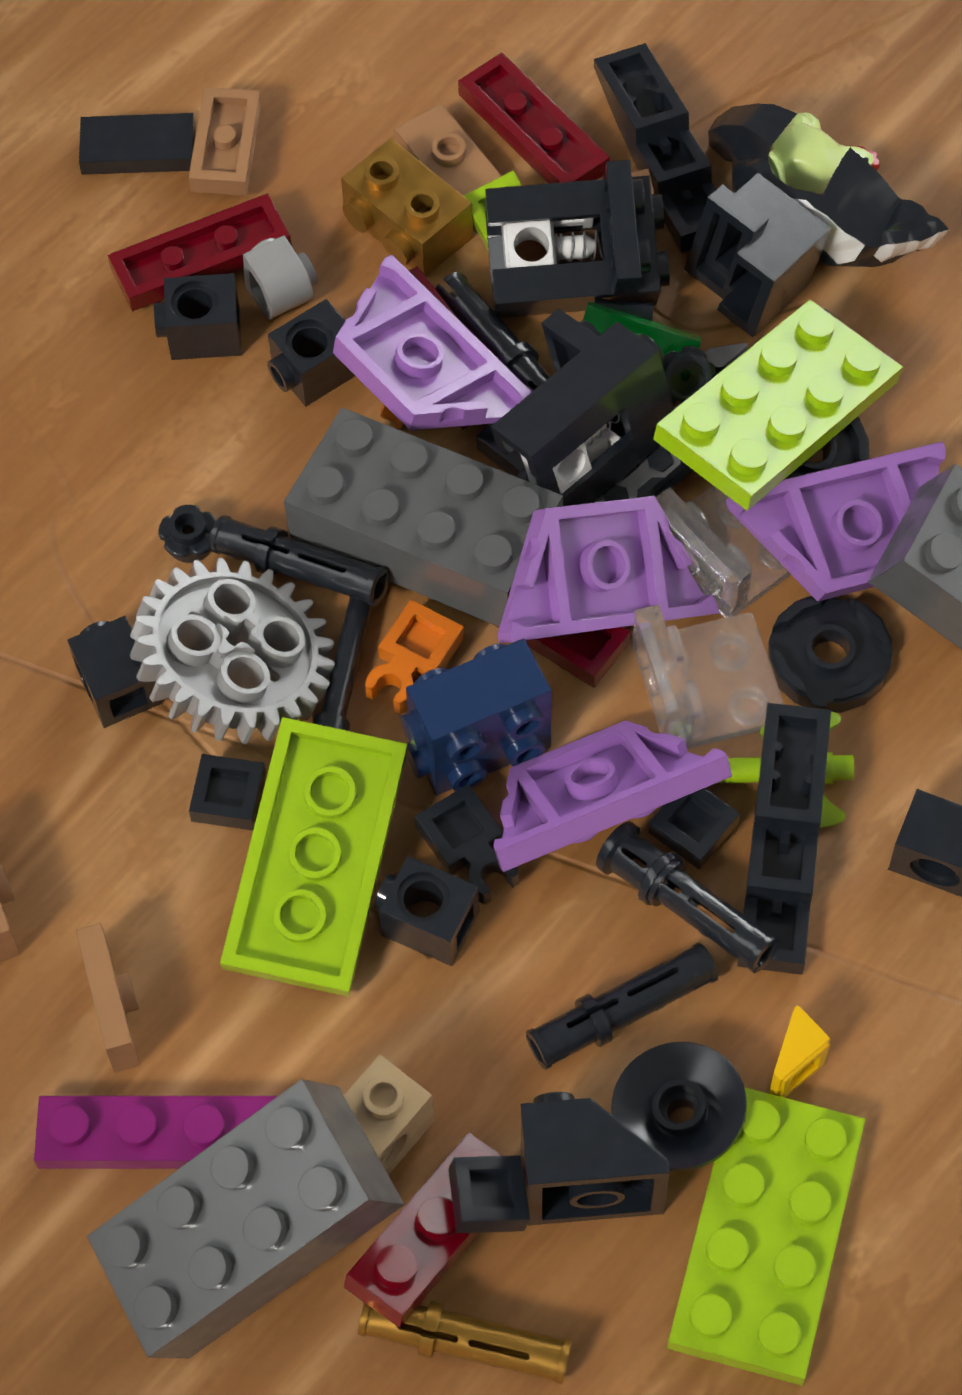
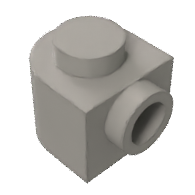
M285 236L277 239L269 238L263 240L251 251L243 254L245 288L260 311L268 319H272L313 299L312 286L318 283L315 269L305 253L296 254Z

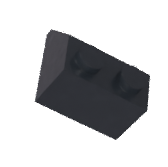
M550 1092L535 1097L533 1103L521 1104V1153L530 1213L528 1226L664 1214L670 1173L668 1159L593 1099H575L571 1093Z

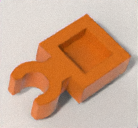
M410 599L378 646L379 658L388 663L376 666L368 674L365 682L366 697L373 700L382 687L394 685L400 689L393 699L394 712L400 715L408 710L406 687L413 685L416 679L426 672L446 667L464 640V626Z

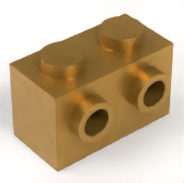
M392 138L388 139L341 177L342 210L348 222L361 233L367 231L383 244L388 255H393L403 266L408 265L411 268L418 266L426 277L473 238L472 203Z

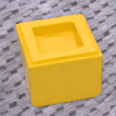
M798 1005L794 1007L769 1094L784 1098L825 1065L830 1046V1038Z

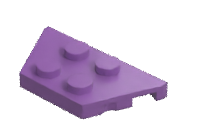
M393 255L383 260L375 282L370 289H365L357 302L355 314L346 319L335 338L333 348L335 356L410 431L492 424L497 422L532 392Z
M942 441L785 479L748 511L729 497L725 502L728 510L818 602L874 587L868 580L919 487L939 474V465L945 460L946 449Z
M655 496L534 510L499 627L498 642L509 643L523 638L531 640L717 614L719 610L713 595H703L689 571L688 566L693 561L682 542L672 535L669 528V520Z
M625 720L513 766L509 769L506 784L508 796L503 800L500 813L504 831L502 838L495 839L494 850L499 866L505 872L569 844L585 842L593 838L600 831L632 818L645 817L660 806L730 778L732 773L728 757L724 751L713 748L704 757L690 753L687 750L684 738L668 733H653L645 726Z

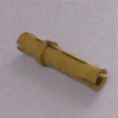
M430 1300L428 1307L418 1305L399 1328L366 1303L363 1305L358 1328V1335L365 1337V1335L417 1347L418 1355L432 1358L434 1352L496 1368H504L553 1380L558 1384L563 1383L572 1344L571 1339L565 1338L563 1340L510 1327L505 1324L444 1311V1303Z

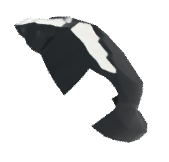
M757 103L734 106L716 117L708 130L709 146L724 160L732 162L733 193H736L755 174L759 173L831 227L818 260L821 263L829 266L877 267L890 264L912 251L919 252L922 249L933 247L949 230L938 217L929 215L922 205L912 200L899 198L884 178L851 147L841 159L823 195L794 189L782 182L773 174L767 160L771 146L798 113L775 104Z

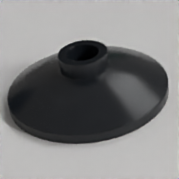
M670 1042L643 1052L629 1063L615 1085L611 1111L615 1118L668 1159L669 1171H688L714 1162L733 1146L746 1120L747 1098L744 1084L737 1070L719 1052L697 1043ZM687 1107L694 1111L693 1117L687 1122L674 1123L670 1120L672 1112L677 1108Z

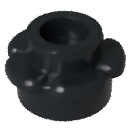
M684 346L679 352L670 351L664 355L665 362L662 365L667 384L672 390L675 400L680 401L681 404L716 376L715 366L706 360V353L697 347ZM684 370H689L692 373V377L688 381H683L680 377Z
M182 505L174 509L172 516H165L162 519L158 528V535L160 540L165 542V550L176 560L185 563H193L195 560L201 561L212 552L209 547V539L216 518L208 511L201 512L200 508L196 505ZM190 527L194 529V532L191 534L183 533L185 528Z

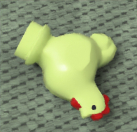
M798 113L773 143L767 161L773 174L786 185L794 189L821 194L824 193L833 173L850 146L838 144L828 134L823 132L819 120L812 114ZM863 146L851 147L876 171L879 169L880 162L877 159L876 152L867 150Z

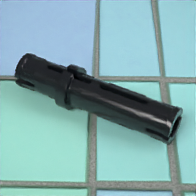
M454 272L443 279L455 293H448L441 284L436 286V291L459 321L532 392L551 377L539 364L538 352L528 342H520L471 286L463 273Z
M222 515L216 520L210 533L209 547L214 553L224 554L254 564L256 571L262 574L270 569L273 571V576L281 573L314 584L320 588L329 589L367 602L374 607L382 601L388 588L389 571H387V568L376 567L333 551L289 538L286 530L275 526L264 530L231 519L230 516Z
M697 942L688 950L649 970L641 972L630 980L595 998L590 994H586L576 999L575 1008L535 1029L531 1028L526 1031L529 1047L540 1066L545 1070L593 1043L598 1047H602L612 1042V1033L664 1008L666 1005L708 983L718 981L717 977L719 974L715 962L705 946Z

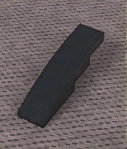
M646 43L595 58L594 69L638 171L649 169L654 194L662 195L664 223L681 253L689 251L707 198L716 190L712 183V166L689 130V112Z
M767 703L743 909L744 916L768 934L777 937L780 941L774 956L762 970L803 975L810 905L814 887L818 835L822 816L831 710ZM738 960L737 967L747 968L744 963Z

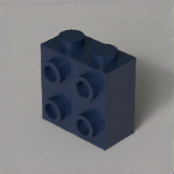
M524 638L509 645L500 643L488 646L477 653L473 660L449 670L437 668L428 671L420 676L413 685L406 687L408 713L400 716L403 729L409 740L406 742L408 744L406 758L417 779L427 776L436 796L452 789L457 791L467 784L473 788L480 784L487 774L510 764L511 766L521 764L542 755L546 749L551 748L552 690Z

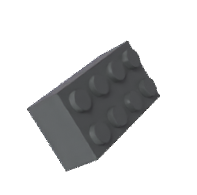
M341 407L284 500L290 538L376 567L387 568L390 582L498 627L501 624L534 510L563 506V495Z
M301 1079L94 1230L87 1238L147 1357L189 1359L405 1204L340 1088Z

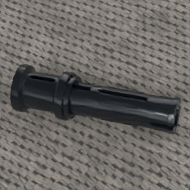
M630 821L622 823L609 835L598 853L596 860L597 869L604 874L615 873L638 890L639 900L646 905L659 906L663 904L697 929L702 935L744 963L753 973L761 971L772 959L779 946V939L772 934H768L749 918L733 908L728 902L685 873L686 866L680 856L674 852L663 853L641 837L640 827ZM634 858L638 859L640 862L645 864L646 867L642 868L632 860ZM678 888L681 891V893L677 894L675 892L676 889ZM697 907H704L734 929L735 932L730 933Z

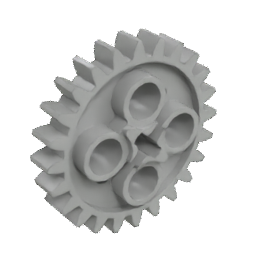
M218 558L213 572H209L199 560L193 562L188 575L175 567L172 569L167 583L158 579L154 582L149 597H143L136 614V619L130 632V637L135 640L130 658L142 662L137 679L143 682L156 681L149 698L152 702L169 698L173 702L168 715L169 718H177L185 712L192 715L191 731L194 733L200 730L205 722L214 725V734L218 741H222L228 728L236 729L238 737L243 744L248 743L254 728H257L261 735L267 741L273 739L282 717L299 720L302 717L308 720L317 703L321 702L330 684L328 678L335 662L327 657L334 643L331 639L320 637L327 623L325 619L307 618L313 601L306 599L294 602L290 597L295 584L290 582L279 589L272 585L273 571L270 569L265 571L259 579L252 577L251 568L247 561H243L238 573L230 572L223 558Z

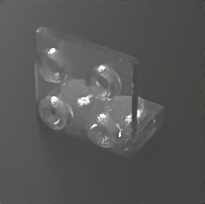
M715 486L710 487L694 500L686 503L669 487L658 495L656 499L669 521L672 535L682 542L693 562L688 566L693 578L703 595H713L718 604L719 613L727 621L791 575L728 510L725 502L728 496Z
M659 604L635 610L632 647L660 733H668L669 735L684 738L687 749L759 732L765 725L767 703L784 704L755 618L751 613H743L677 629L675 625L666 627Z

